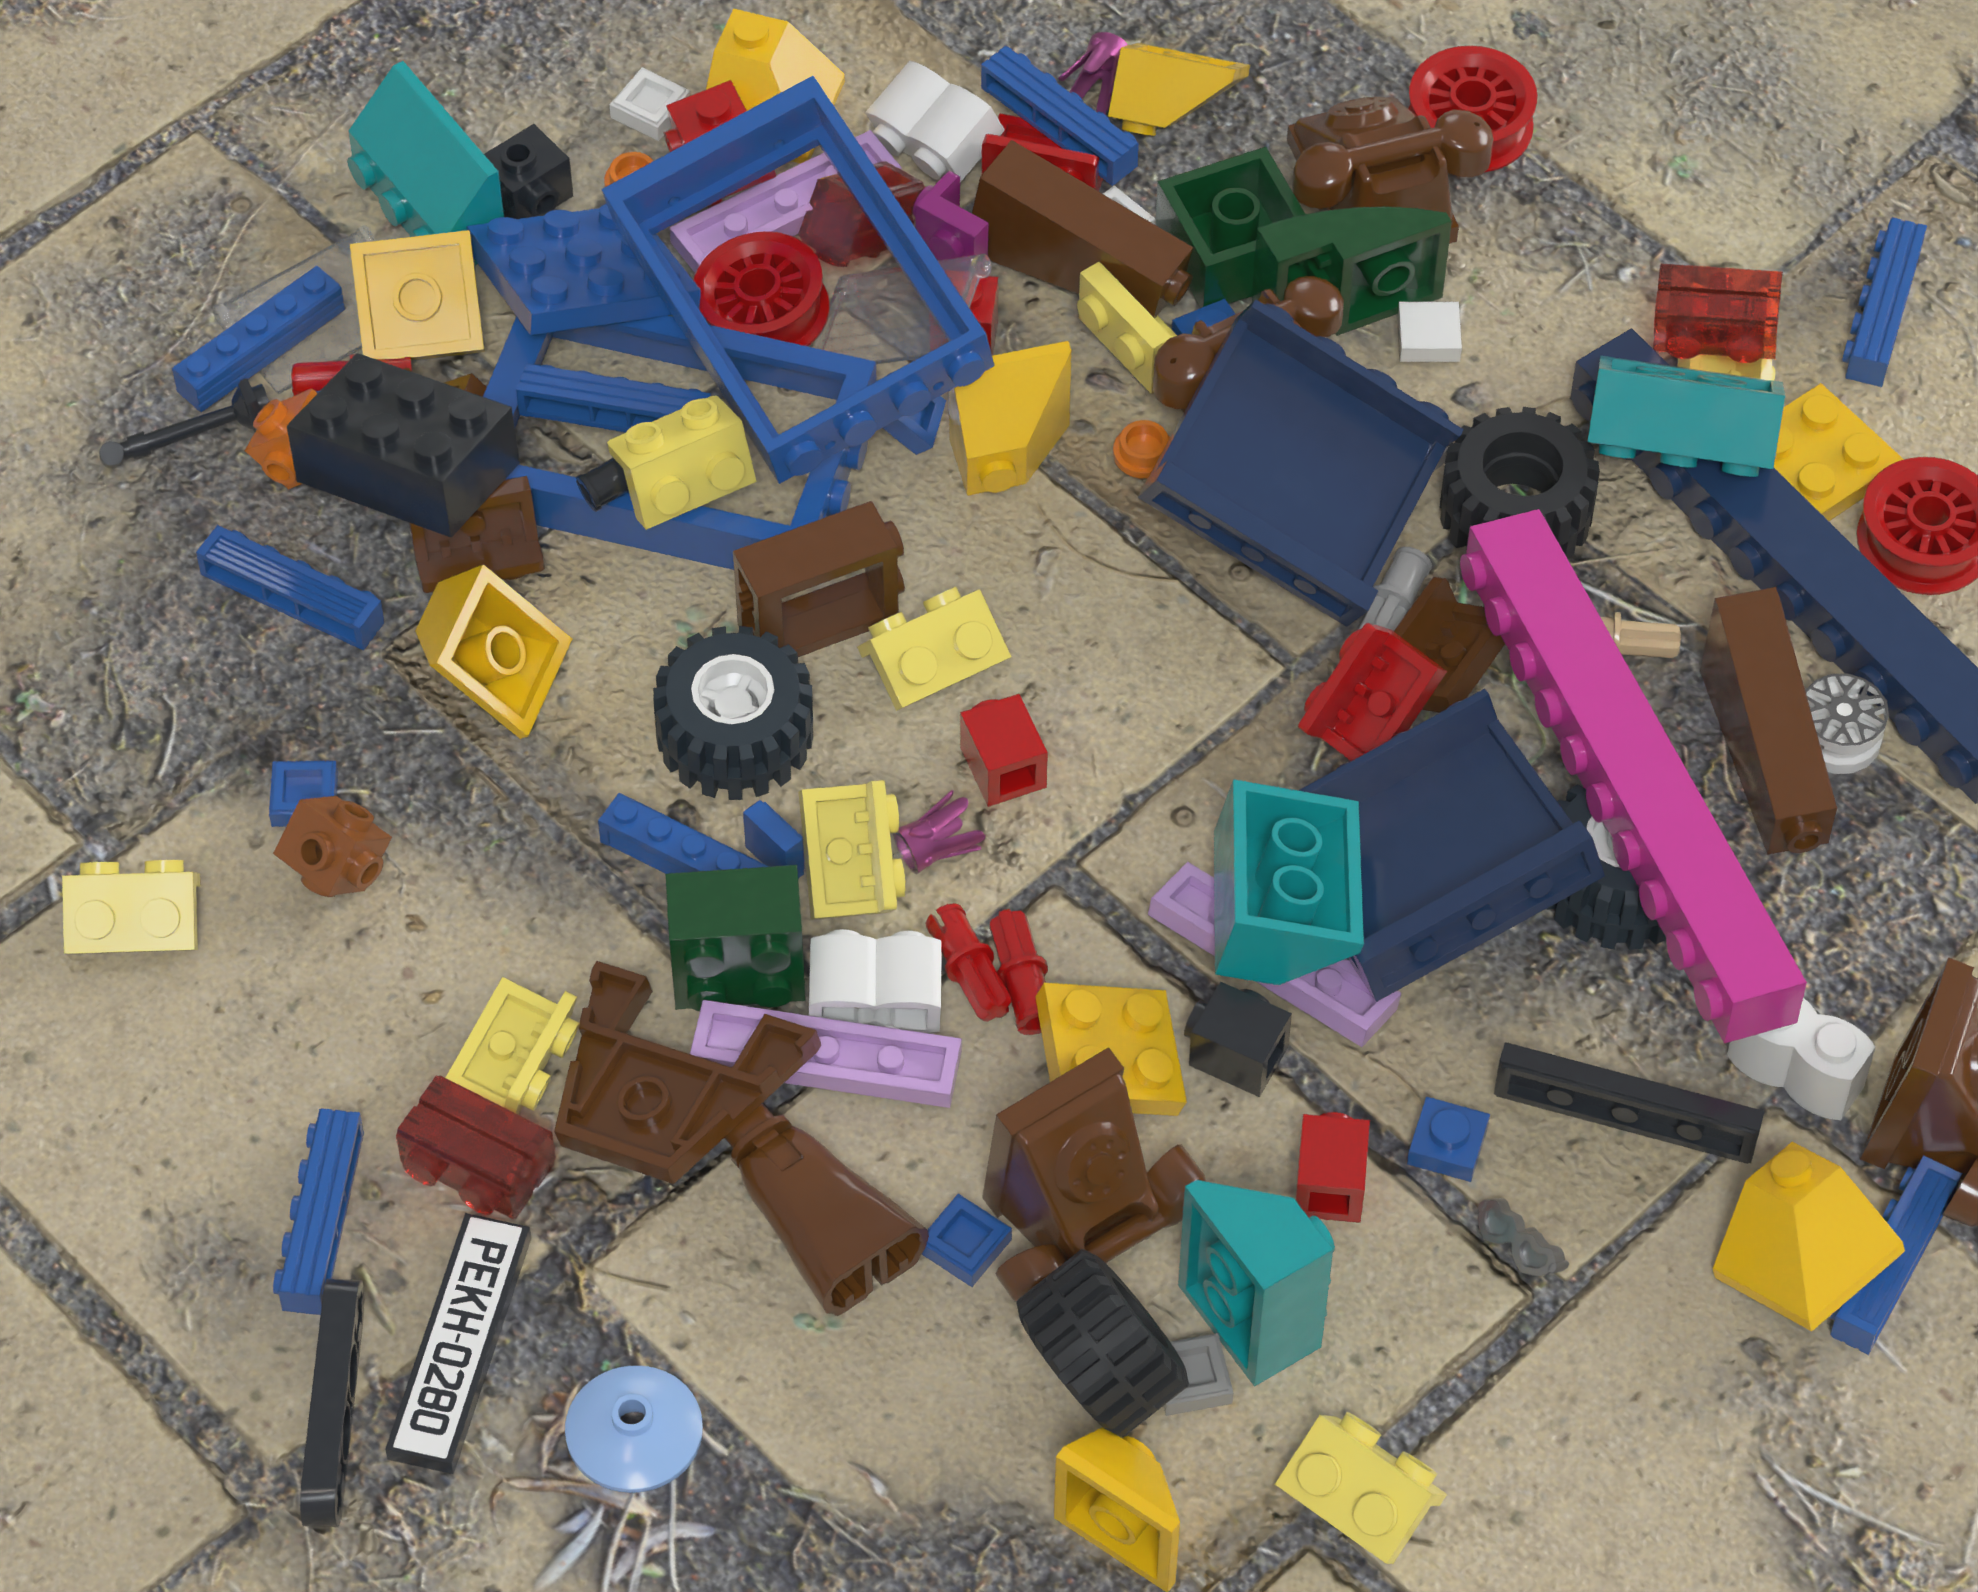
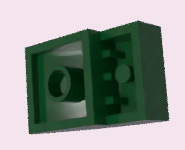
M1382 206L1320 211L1258 227L1252 302L1255 299L1258 300L1261 292L1266 289H1271L1278 299L1283 301L1284 290L1290 282L1298 277L1314 276L1325 279L1338 288L1344 299L1342 326L1335 333L1338 336L1398 314L1399 302H1432L1443 298L1452 221L1446 212Z

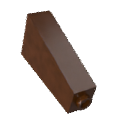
M1013 140L1008 143L979 179L972 214L989 223V261L1079 294L1080 272L1100 262L1154 319L1167 303L1176 306L1187 292L1193 275L1186 272L1193 251L1192 246Z
M1776 587L1715 598L1700 673L1767 855L1785 851L1793 853L1811 851L1819 845L1829 843L1837 805Z

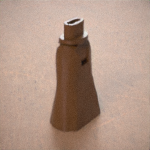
M762 1103L725 1137V1140L733 1148L731 1161L740 1169L742 1181L749 1196L781 1240L800 1275L827 1314L842 1315L866 1299L873 1292L872 1275L880 1285L890 1283L918 1262L927 1245L929 1238L928 1230L894 1201L845 1166L813 1136L802 1129L792 1126L791 1122L784 1115L774 1116Z

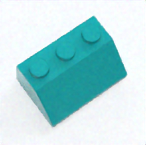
M401 61L393 65L348 131L352 156L347 159V163L356 183L364 190L370 188L378 197L380 207L387 220L395 227L401 224L410 237L466 231L467 226L489 223L492 219L504 217L499 171L406 63Z
M1600 355L1587 442L1598 443V453L1607 456L1635 458L1636 449L1661 453L1660 462L1668 465L1694 468L1697 467V461L1700 458L1723 462L1721 469L1723 472L1757 477L1760 467L1774 468L1785 401L1783 382Z
M1233 779L1214 829L1215 975L1281 985L1361 952L1364 945L1359 801Z
M1195 1180L1185 1186L1178 1286L1213 1333H1218L1222 1345L1255 1387L1322 1347L1324 1323L1327 1316L1328 1290L1331 1284L1332 1257L1335 1251L1334 1241L1325 1224L1317 1216L1308 1217L1292 1197Z

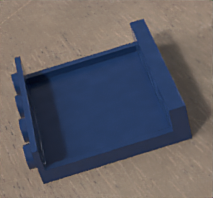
M1255 299L1233 322L1137 498L1348 627L1369 611L1379 592L1373 586L1446 447L1457 440L1464 429L1451 422L1447 413L1440 407L1429 402L1418 401L1398 389L1396 382L1389 375L1376 369H1367L1347 357L1344 349L1333 340L1321 336L1315 337L1294 323L1291 315L1282 308L1272 304H1263Z
M1485 688L1462 701L1452 704L1439 714L1408 731L1397 734L1386 743L1351 762L1342 764L1333 772L1298 790L1359 801L1364 945L1359 954L1349 957L1348 960L1376 1002L1605 877L1593 837L1580 820L1573 824L1498 720L1490 695Z

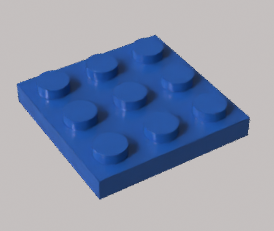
M607 203L597 209L574 212L553 210L547 212L544 216L522 219L499 217L492 219L489 223L467 226L466 231L470 230L474 259L530 335L672 315L614 224ZM657 234L653 235V238L699 309L700 288Z

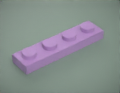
M869 130L855 137L888 188L891 189L901 184L902 167L873 132ZM822 153L776 175L773 179L760 183L669 227L670 241L693 272L696 273L701 262L711 251L732 238L763 231L795 236L858 205V203L826 155Z
M1187 862L1151 898L1148 915L1215 956L1214 877ZM1347 959L1281 985L1257 982L1360 1047H1363L1396 1012L1402 994L1396 991L1376 1002Z
M702 1001L690 1052L691 1055L732 1067L763 1015L767 1014L815 1029L821 1042L818 1052L785 1083L939 1107H951L962 1053L961 1038L714 1001Z

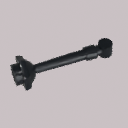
M245 378L239 382L238 388L232 397L231 406L146 434L142 431L126 437L127 440L120 443L114 441L106 442L99 451L101 462L107 468H118L123 464L124 460L130 458L136 460L151 455L153 450L235 420L256 432L253 422L262 408L269 403L263 384L251 387L248 378Z

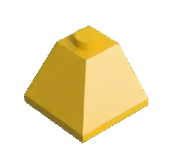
M733 8L714 49L706 89L731 80L748 111L813 75L832 104L835 105L845 83V74L788 21ZM815 148L791 160V162L801 164L811 159Z
M1143 43L1123 46L1120 50L1108 117L1123 119L1122 130L1156 136L1157 126L1166 128L1174 125L1248 77L1250 65Z
M1069 341L993 355L994 367L986 370L975 382L962 387L957 386L949 391V440L967 496L984 492L997 493L1014 486L1027 484L1069 427L1071 347Z
M485 565L438 582L415 630L429 665L519 739L529 736L572 641L569 635Z
M1791 1142L1745 1180L1712 1269L1716 1279L1812 1332L1902 1255L1905 1249L1903 1241L1841 1166Z
M1103 1427L1065 1445L1056 1455L1054 1519L1163 1591L1169 1592L1176 1583L1180 1520L1161 1464L1156 1461L1150 1449L1139 1440L1130 1436L1120 1438Z

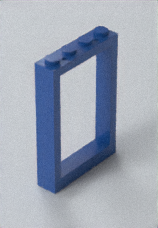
M813 75L601 189L614 224L727 403L742 420L746 433L779 484L793 476H801L813 471L822 460L848 446H856L866 442L877 430L903 416L917 414L930 401L957 386L962 387L975 382L986 370L995 366L985 331ZM820 146L949 342L789 430L778 434L663 254L653 235L813 148Z
M516 316L483 397L512 407L514 427H516L520 418L516 388L520 382L521 375L524 372L526 363L542 364L553 337L707 371L674 317L671 316L530 335ZM709 325L744 380L836 400V403L877 381L876 361ZM868 440L856 446H848L822 460L809 473L790 526L700 506L646 530L636 519L629 492L595 512L582 496L576 483V477L518 465L505 480L527 476L532 494L535 521L538 526L734 570V550L846 510L851 492V483L847 480L851 469L860 470L862 468L867 452Z

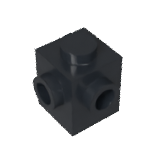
M535 124L530 125L484 154L499 171L504 217L522 219L544 216L547 212L553 211L557 206L573 197L570 158Z
M1220 982L1209 1002L1206 1003L1199 1000L1187 1020L1184 1036L1190 1038L1189 1066L1260 1097L1289 1047L1292 1013L1270 1004L1264 996L1253 990H1239Z

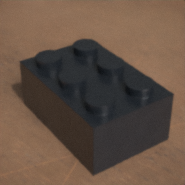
M356 353L287 425L297 482L450 538L455 535L520 463L512 407Z

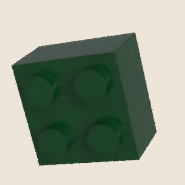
M1267 147L1157 181L1155 225L1193 247L1186 272L1193 275L1189 288L1200 308L1222 299H1226L1228 304L1252 297L1257 228L1287 218L1306 215Z
M797 865L665 874L675 1010L693 1009L700 1011L703 1000L734 1005L758 1004L763 1007H779L789 1002L806 1001Z

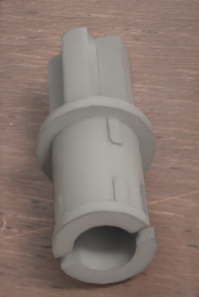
M1412 547L1397 549L1393 562L1381 584L1373 587L1379 592L1369 611L1365 613L1357 630L1362 629L1366 623L1385 627L1393 631L1396 629L1412 607L1424 578L1428 576L1432 568V563L1426 554Z

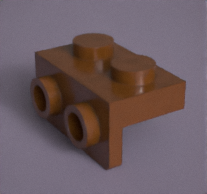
M527 476L504 480L452 538L409 523L414 558L422 590L425 593L434 592L438 582L481 565H485L500 579L504 580L518 579L526 574L541 572L545 569Z
M1433 577L1394 630L1395 633L1447 670V673L1422 709L1438 713L1469 696L1505 645L1501 635L1495 636L1491 632L1485 616V607L1458 603L1448 580L1441 577Z

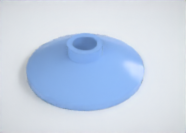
M624 1366L598 1375L578 1392L569 1407L565 1422L567 1448L577 1468L594 1483L613 1491L625 1493L654 1490L679 1477L696 1457L703 1434L701 1411L696 1398L689 1388L672 1374L649 1366ZM631 1412H639L645 1415L643 1420L636 1424H627L620 1419L621 1416Z

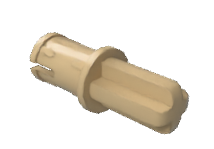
M1614 612L1613 617H1601L1622 655L1662 658L1678 656L1681 631L1680 627L1676 624L1622 621L1620 612Z

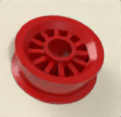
M1457 46L1433 54L1416 69L1409 86L1410 105L1408 109L1416 116H1425L1431 128L1435 127L1436 121L1440 116L1454 109L1470 111L1482 117L1492 129L1493 134L1491 161L1489 168L1485 171L1490 172L1511 164L1526 151L1533 135V115L1537 106L1538 94L1531 74L1519 61L1510 55L1488 47Z
M763 231L732 238L716 247L704 258L693 279L701 290L699 310L707 323L712 326L809 346L821 334L829 317L830 301L823 284L822 267L817 255L803 241L787 234Z
M1935 457L1908 458L1887 466L1873 478L1864 496L1863 512L1860 516L1856 533L1859 551L1896 588L1922 595H1940L1968 586L1978 578V475L1958 463Z

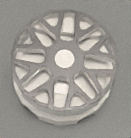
M1829 674L1815 680L1805 692L1827 772L1833 774H1852L1867 768L1877 758L1882 744L1884 730L1889 717L1887 700L1876 686L1864 678L1851 674ZM1863 687L1864 689L1861 695L1858 694L1860 689ZM1867 691L1871 692L1875 696L1866 695ZM1879 703L1881 704V706L1874 708V706L1872 705ZM1884 714V720H1882L1878 715Z

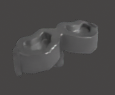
M1485 1199L1479 1204L1478 1224L1483 1239L1496 1244L1511 1242L1512 1256L1521 1273L1532 1276H1544L1562 1272L1568 1268L1569 1262L1565 1260L1563 1250L1558 1246L1549 1245L1542 1233H1539L1535 1227L1525 1228L1522 1216L1510 1210L1506 1199Z

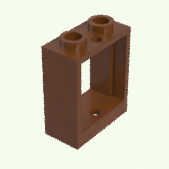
M869 501L734 550L733 561L738 626L753 627V636L760 638L765 632H769L778 637V648L789 644L798 653V657L866 633L869 631L868 627L899 613L898 594L904 593L905 586L898 567V557L904 555V547L895 524L891 520L883 522L873 502ZM865 568V573L782 603V598Z

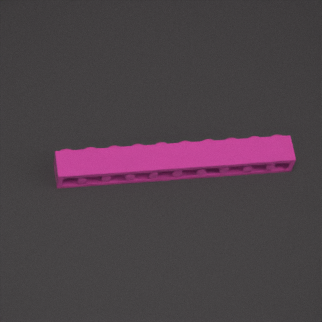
M1540 509L1470 526L1467 552L1460 559L1463 580L1470 591H1477L1485 606V616L1491 632L1495 636L1501 635L1509 649L1510 662L1516 678L1521 682L1526 681L1532 691L1540 722L1545 728L1551 727L1560 743L1561 756L1567 771L1571 775L1577 774L1586 789L1587 804L1593 819L1598 823L1603 822L1608 832H1610L1613 838L1612 845L1617 863L1623 871L1630 870L1639 887L1640 901L1646 916L1650 920H1657L1666 936V945L1671 962L1677 970L1684 969L1694 987V998L1700 1015L1706 1021L1712 1020L1724 1044L1796 1024L1807 982Z

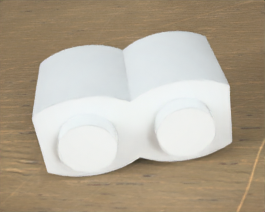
M909 61L865 112L875 128L873 134L890 154L899 156L901 152L912 156L915 164L923 172L936 180H939L942 175L951 171L960 176L961 182L982 158V143L985 135L993 134L1000 136L1005 130L991 106L968 90L948 83L932 70L913 61Z
M846 929L834 930L826 935L811 938L809 1016L928 1034L940 1032L941 940L926 937L916 931H900L892 936L874 939Z
M1803 998L1796 1024L1732 1041L1729 1044L1727 1056L1741 1072L1750 1078L1766 1085L1784 1087L1789 1096L1809 1112L1824 1118L1841 1120L1865 1086L1875 1045L1864 1032L1851 1023L1834 1016L1817 1014L1812 1005Z

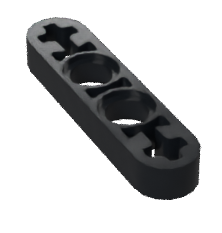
M326 1279L324 1285L301 1480L300 1516L303 1526L339 1527L342 1518L364 1319V1287L362 1280Z

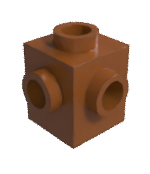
M338 796L300 799L273 854L302 875L301 882L306 888L321 896L335 897L339 894L365 891L377 879L383 868L382 856L392 837L373 823L374 816L367 809L356 803L344 801Z

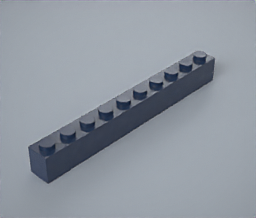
M1631 328L1576 361L1570 399L1579 415L1585 420L1590 421L1600 355L1663 365L1669 364ZM1636 449L1635 458H1624L1632 460L1650 478L1653 487L1661 497L1672 500L1690 518L1694 529L1700 536L1707 540L1711 539L1730 558L1734 569L1741 577L1746 580H1752L1760 589L1776 587L1785 619L1793 621L1812 640L1816 651L1826 661L1834 662L1845 674L1864 678L1876 686L1887 700L1889 718L1895 723L1902 738L1909 744L1918 746L1938 766L1939 772L1948 784L1954 788H1960L1975 804L1978 803V667L1775 468L1767 469L1760 467L1757 477H1749L1721 471L1723 462L1698 458L1697 467H1679L1661 463V453L1638 449ZM1863 687L1859 691L1860 695L1864 689ZM1867 691L1866 695L1875 696L1871 692Z

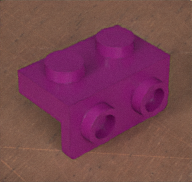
M948 171L934 186L929 185L925 187L917 197L913 207L915 228L945 272L987 276L989 223L960 207V176Z

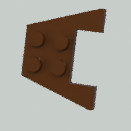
M596 961L592 967L589 979L592 986L589 1005L587 1008L582 1009L579 1022L581 1039L576 1061H570L554 1132L561 1147L675 1184L809 1061L821 1047L820 1039L815 1029L764 1014L732 1067H728L629 1035L627 1032L653 992L647 976Z

